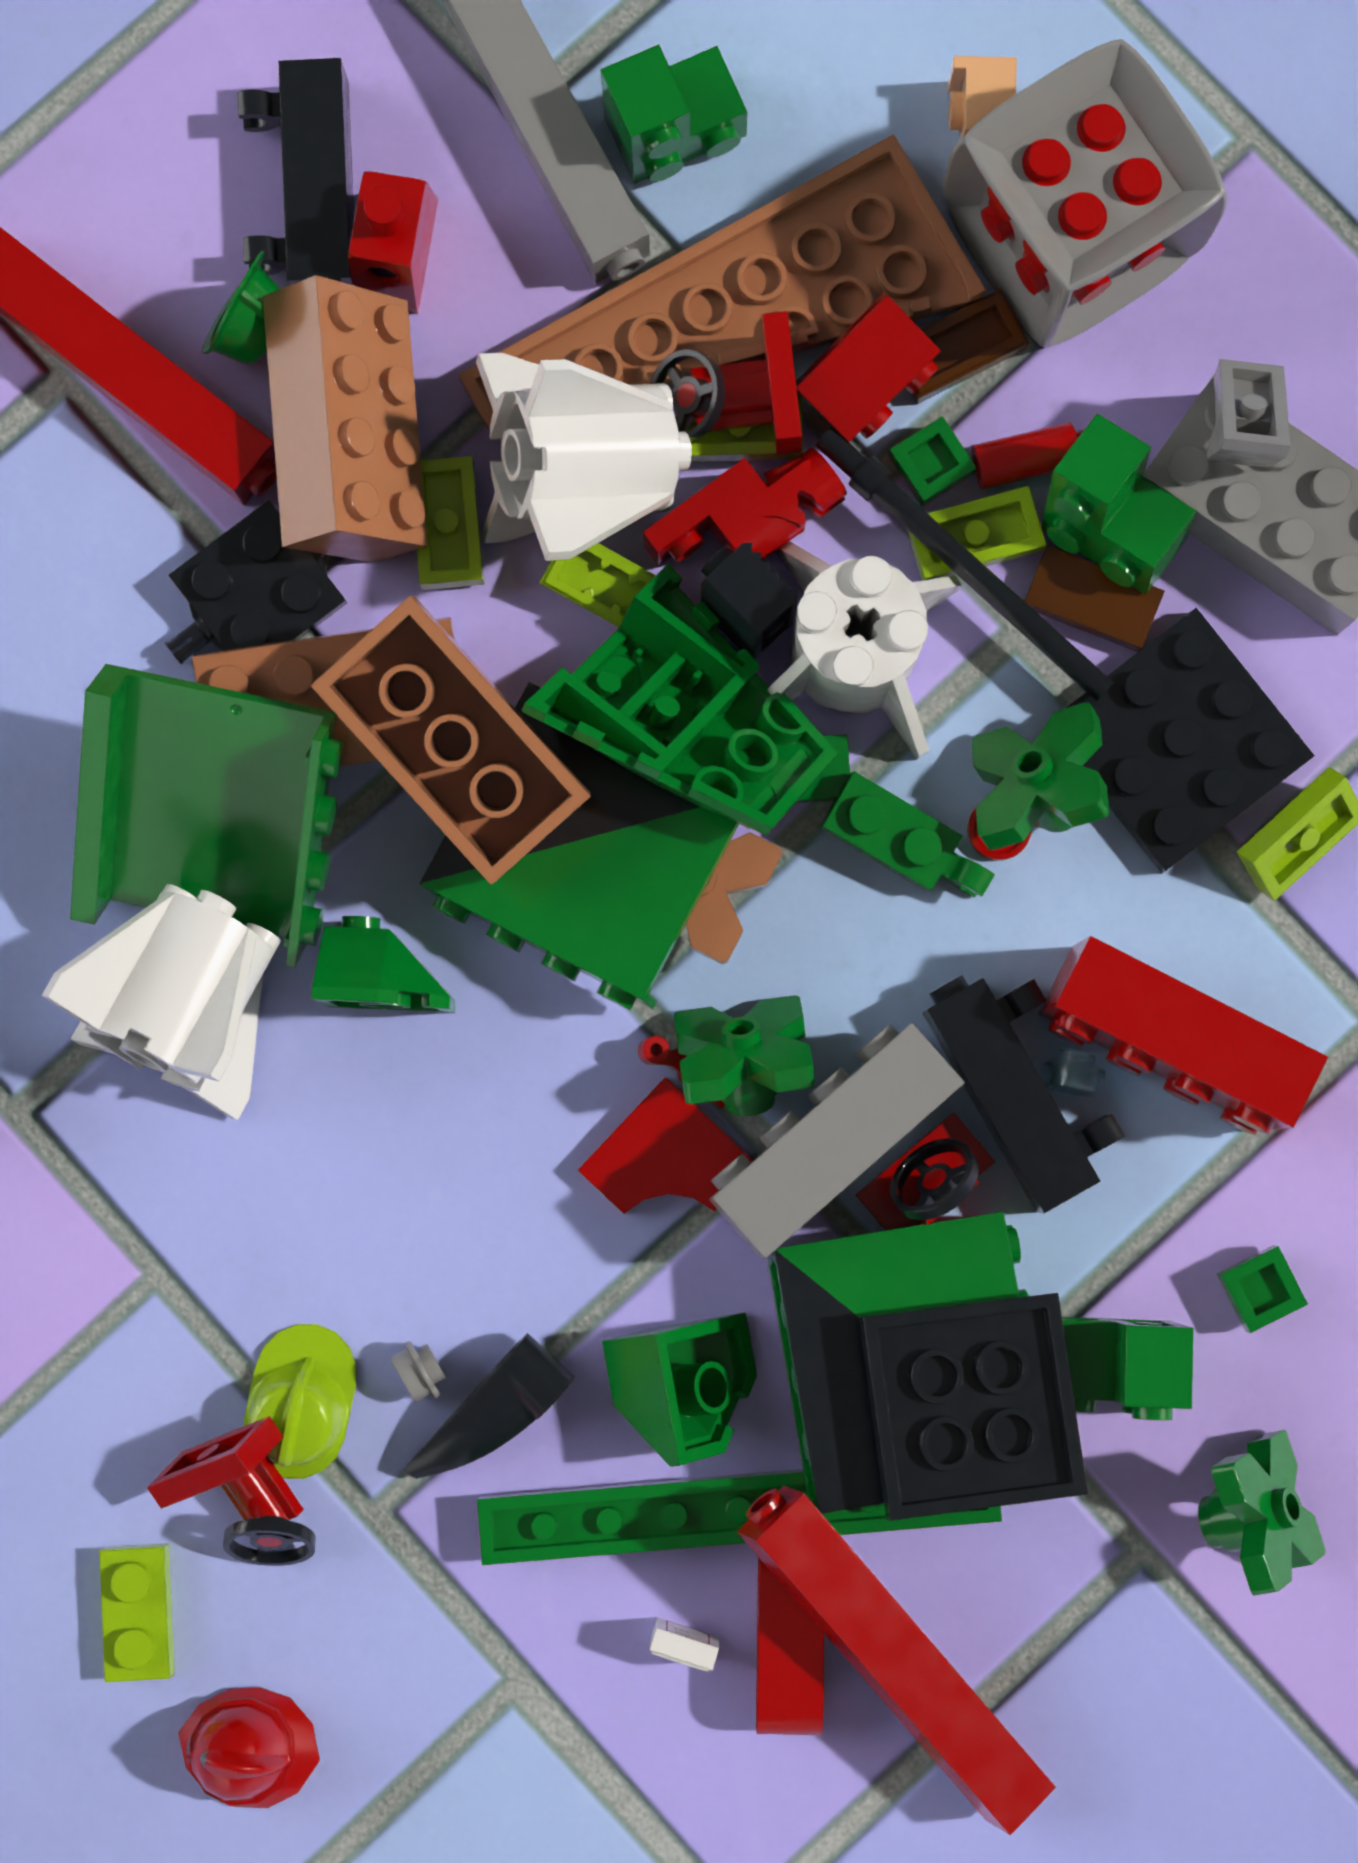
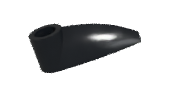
M526 1333L404 1468V1471L418 1479L456 1469L486 1456L514 1438L536 1419L538 1420L568 1388L575 1376L532 1336Z

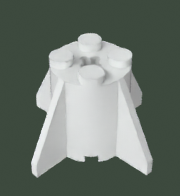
M505 353L478 354L476 364L493 410L489 440H501L502 461H490L495 494L481 532L484 543L508 542L536 532L545 561L566 560L577 556L651 512H667L671 510L679 471H685L690 467L692 447L688 434L684 431L678 432L673 411L672 392L667 384L628 385L566 359L541 360L540 364H536Z
M790 541L780 547L778 554L804 591V595L797 607L794 623L791 666L767 691L771 695L776 692L780 694L785 693L791 700L806 692L820 706L830 710L833 708L841 712H851V714H866L882 708L916 760L927 754L929 747L907 681L928 634L927 612L959 592L962 587L961 582L956 575L911 582L899 569L890 566L884 559L877 556L848 559L831 566Z
M166 884L163 892L160 893L155 902L58 969L53 974L41 996L80 1020L71 1037V1040L77 1044L115 1054L139 1069H142L145 1065L163 1072L160 1079L185 1088L226 1116L238 1120L250 1099L263 973L281 940L263 927L252 923H247L245 926L232 918L236 911L235 906L212 892L201 890L196 898L177 886Z

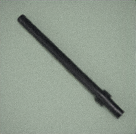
M833 427L829 428L821 436L815 446L851 478L848 485L864 500L868 502L873 498L1095 701L1114 683L893 483L890 480L893 473L877 458L872 456L867 459Z

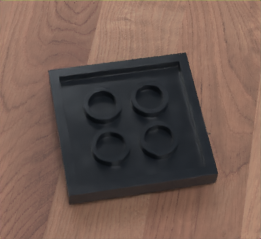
M1197 607L1110 673L1107 677L1114 683L1097 701L1086 692L1066 707L1089 702L1098 715L1103 745L1083 766L1099 772L1107 785L1109 808L1161 874L1315 756Z
M1058 1293L859 1318L886 1520L893 1521L1088 1494Z

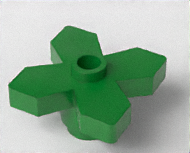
M1089 702L1055 711L1033 744L1007 726L973 737V767L983 781L996 785L976 807L978 835L989 850H996L1024 842L1034 826L1050 832H1063L1072 827L1104 819L1109 815L1107 785L1098 771L1083 766L1103 745L1100 719Z
M799 996L763 999L743 1017L733 1018L713 1007L682 1010L674 1013L679 1054L687 1056L680 1061L684 1098L687 1104L721 1100L724 1102L725 1108L734 1115L756 1116L772 1108L778 1092L807 1089L815 1086L810 1045L800 1041L806 1035Z
M1285 1430L1260 1434L1247 1443V1453L1226 1457L1212 1466L1211 1473L1216 1488L1210 1496H1205L1201 1499L1198 1507L1199 1525L1207 1543L1213 1548L1223 1547L1228 1552L1241 1551L1240 1561L1253 1596L1279 1592L1292 1581V1568L1313 1565L1326 1553L1315 1516L1301 1505L1295 1491L1298 1465Z

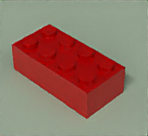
M1092 936L1072 946L1046 997L1047 1001L1043 1003L1038 1013L1052 1021L1048 1031L1080 1047H1083L1085 1042L1090 1044L1094 1042L1108 1049L1109 1052L1105 1060L1136 1076H1140L1142 1072L1148 1074L1153 1072L1166 1079L1163 1090L1196 1106H1198L1200 1101L1207 1104L1213 1103L1224 1109L1220 1119L1252 1135H1256L1257 1131L1269 1134L1271 1130L1294 1128L1328 1059V1056Z

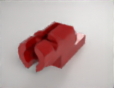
M812 447L800 456L765 472L764 476L767 480L764 482L746 458H743L643 531L644 548L658 566L671 557L678 563L688 558L705 543L706 538L703 534L709 530L722 548L730 545L735 551L742 543H752V552H761V561H763L798 534L804 532L806 524L805 514L798 506L811 511L814 516L821 518L846 500L844 496L847 495V492L830 464Z

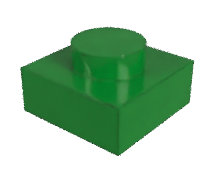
M943 416L892 447L888 453V457L921 507L974 475L977 469Z
M1273 1245L1216 1274L1245 1332L1252 1333L1308 1305L1279 1246Z

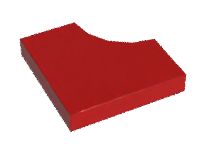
M665 1077L584 1162L578 1171L623 1214L645 1199L667 1194L694 1198L715 1212L717 1208L710 1202L709 1198L719 1190L711 1180L742 1153L750 1163L753 1159L695 1104H687L684 1094Z

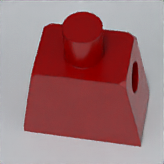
M364 171L348 252L353 286L407 300L408 312L416 314L419 311L438 199L427 181ZM380 267L392 271L396 276L390 278L375 275V272Z

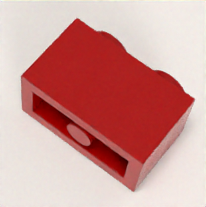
M883 292L796 380V388L848 442L858 433L865 439H868L892 415L893 412L887 404L899 392L906 388L913 394L936 372L938 366L933 359L941 350Z

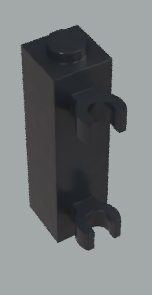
M323 58L278 61L280 92L242 90L237 92L238 117L243 119L244 131L263 132L272 130L275 127H281L285 238L263 235L243 237L244 264H249L250 268L258 254L264 251L265 254L261 263L262 270L267 275L287 271L289 286L315 275L353 285L348 261L349 245L354 223L349 82L342 59Z
M963 975L930 993L929 995L935 1005L924 1011L922 1015L953 1069L965 1082L963 1084L964 1088L1036 1213H1046L1099 1183L1100 1179L1087 1157L1125 1137L1113 1114H1106L1073 1133L1009 1022L1047 1001L1035 979L997 1000L984 978L968 985Z

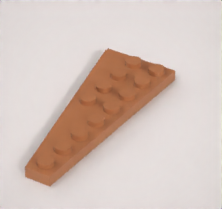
M893 134L498 353H505L536 364H540L541 360L566 359L628 385L650 384L659 364L668 355L678 350L690 349L705 353L712 357L718 365L766 360L762 328V314L788 311L792 353L836 341L883 292L911 320L967 306L983 298L986 289ZM688 358L675 365L686 376H692L691 368L705 367L697 358ZM476 364L458 375L461 384L490 433L493 410ZM667 375L664 383L668 386L674 385Z

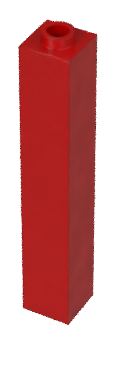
M0 227V314L243 506L253 495L260 497L272 487L277 480L273 440Z
M783 1486L779 1491L771 1489L762 1494L747 1510L746 1516L749 1520L737 1533L987 1822L1011 1836L1056 1788L1055 1785L804 1493Z

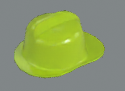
M297 1324L278 1332L263 1347L255 1366L246 1405L244 1426L270 1416L283 1435V1439L270 1451L268 1457L284 1479H305L324 1471L337 1458L346 1436L356 1389L357 1365L351 1349L336 1332L318 1324Z

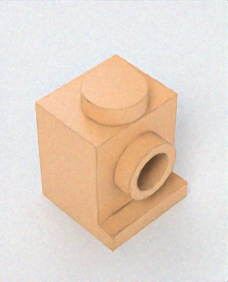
M954 56L948 79V93H950L948 125L949 130H959V140L991 111L1016 95L1017 57Z

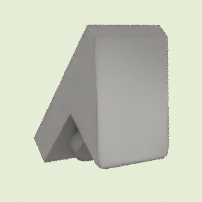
M1219 359L1214 377L1216 421L1206 460L1257 467H1271L1285 459L1290 450L1284 366Z

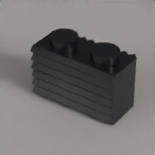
M742 543L735 551L730 545H726L704 565L701 573L706 578L701 583L700 601L704 602L720 620L718 628L740 650L745 648L754 659H757L792 626L797 603V590L788 589V580H779V571H770V562L761 561V552H752V543Z

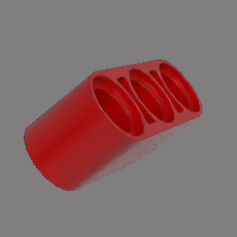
M758 1557L756 1734L822 1735L824 1710V1633Z

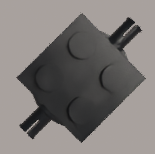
M268 500L168 575L187 599L195 622L170 641L165 642V644L182 665L185 660L209 642H212L224 651L298 640L345 606L347 601L327 575L322 559L326 554L282 547L280 513L271 501Z

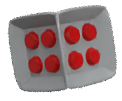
M1123 39L1113 40L1084 52L1023 89L981 119L953 148L943 184V197L964 244L994 290L1000 289L1019 325L1043 348L1057 345L1083 333L1162 283L1207 244L1218 226L1227 204V194L1220 173L1196 130L1152 67Z

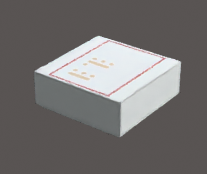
M657 1617L650 1639V1651H652L653 1655L709 1672V1670L713 1671L718 1655L719 1637Z

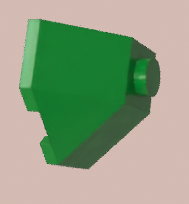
M342 916L341 927L324 926L312 983V1000L333 1008L455 1013V999L390 929H380V918Z
M746 1312L649 1329L602 1341L613 1406L670 1467L685 1465L725 1453L734 1429L728 1423L738 1400L749 1397L757 1378Z

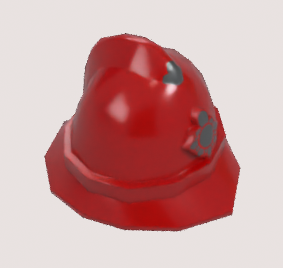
M262 1687L229 1689L200 1703L178 1732L186 1769L199 1783L205 1794L232 1807L270 1808L300 1791L320 1761L313 1723L292 1698Z

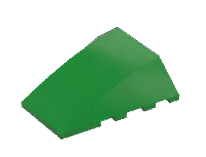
M668 563L634 596L619 628L572 674L561 667L524 703L521 712L584 743L646 780L710 812L768 835L833 762L838 752L785 693L780 694L776 692L771 695L767 691L769 687L757 675L761 667L745 648L737 652L716 629L720 620L704 602L695 605L679 587L683 578Z

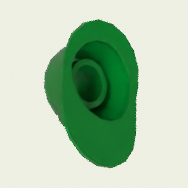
M264 251L258 254L245 277L215 319L202 346L203 354H209L213 351L248 365L256 363L266 354L263 296L281 288L261 268L265 254Z

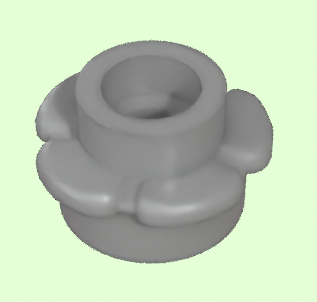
M410 1341L405 1342L404 1344L407 1348L390 1357L408 1392L415 1403L431 1393L435 1399L438 1398L440 1392L435 1384L446 1378L428 1344L416 1350Z

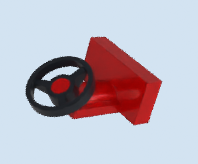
M788 311L762 314L766 360L718 365L712 357L705 353L683 349L668 355L659 364L650 384L664 383L667 375L674 384L672 397L673 407L677 411L675 419L678 432H685L695 418L697 426L686 432L690 440L700 438L707 432L773 424L776 455L802 452V433ZM688 358H697L705 367L691 368L692 376H686L675 365Z
M951 1113L858 1191L855 1196L885 1231L921 1224L930 1225L939 1216L950 1212L963 1202L972 1189L979 1184L977 1178L992 1166L995 1160L955 1113Z
M270 1416L182 1451L147 1487L162 1509L221 1485L244 1519L231 1524L224 1531L223 1549L228 1555L237 1560L257 1565L283 1566L303 1562L311 1558L315 1553V1533L302 1524L289 1521L298 1517L304 1509L268 1457L270 1451L283 1439V1435ZM243 1535L249 1536L250 1543L257 1547V1549L245 1547L234 1541V1539ZM293 1542L305 1543V1545L292 1550L270 1551L285 1548L289 1543Z

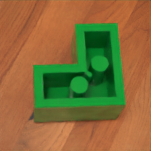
M658 44L600 69L604 119L633 184L647 178L652 182L665 180L678 173L683 168L685 162L703 154L710 158L726 154L740 143L741 138L746 137L748 112L718 46L669 66Z
M1097 413L1053 470L1041 528L1047 532L1051 541L1062 550L1069 553L1079 552L1100 565L1102 572L1114 583L1123 587L1132 586L1146 595L1188 539L1197 510L1145 479L1143 475L1151 446Z
M1062 1317L1076 1412H1096V1400L1115 1401L1122 1405L1123 1413H1131L1132 1418L1143 1420H1173V1408L1192 1409L1193 1327L1166 1320Z

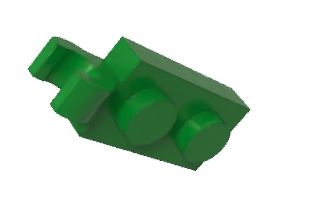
M855 771L848 775L819 826L823 831L926 892L932 891L938 879L941 878L973 898L976 895L982 897L995 875L980 864L954 853L963 835Z

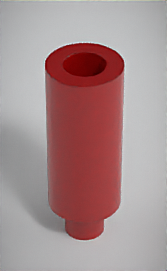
M1067 422L972 445L971 457L977 467L975 477L981 490L1053 473L1055 467L1084 429L1075 431L1072 423Z

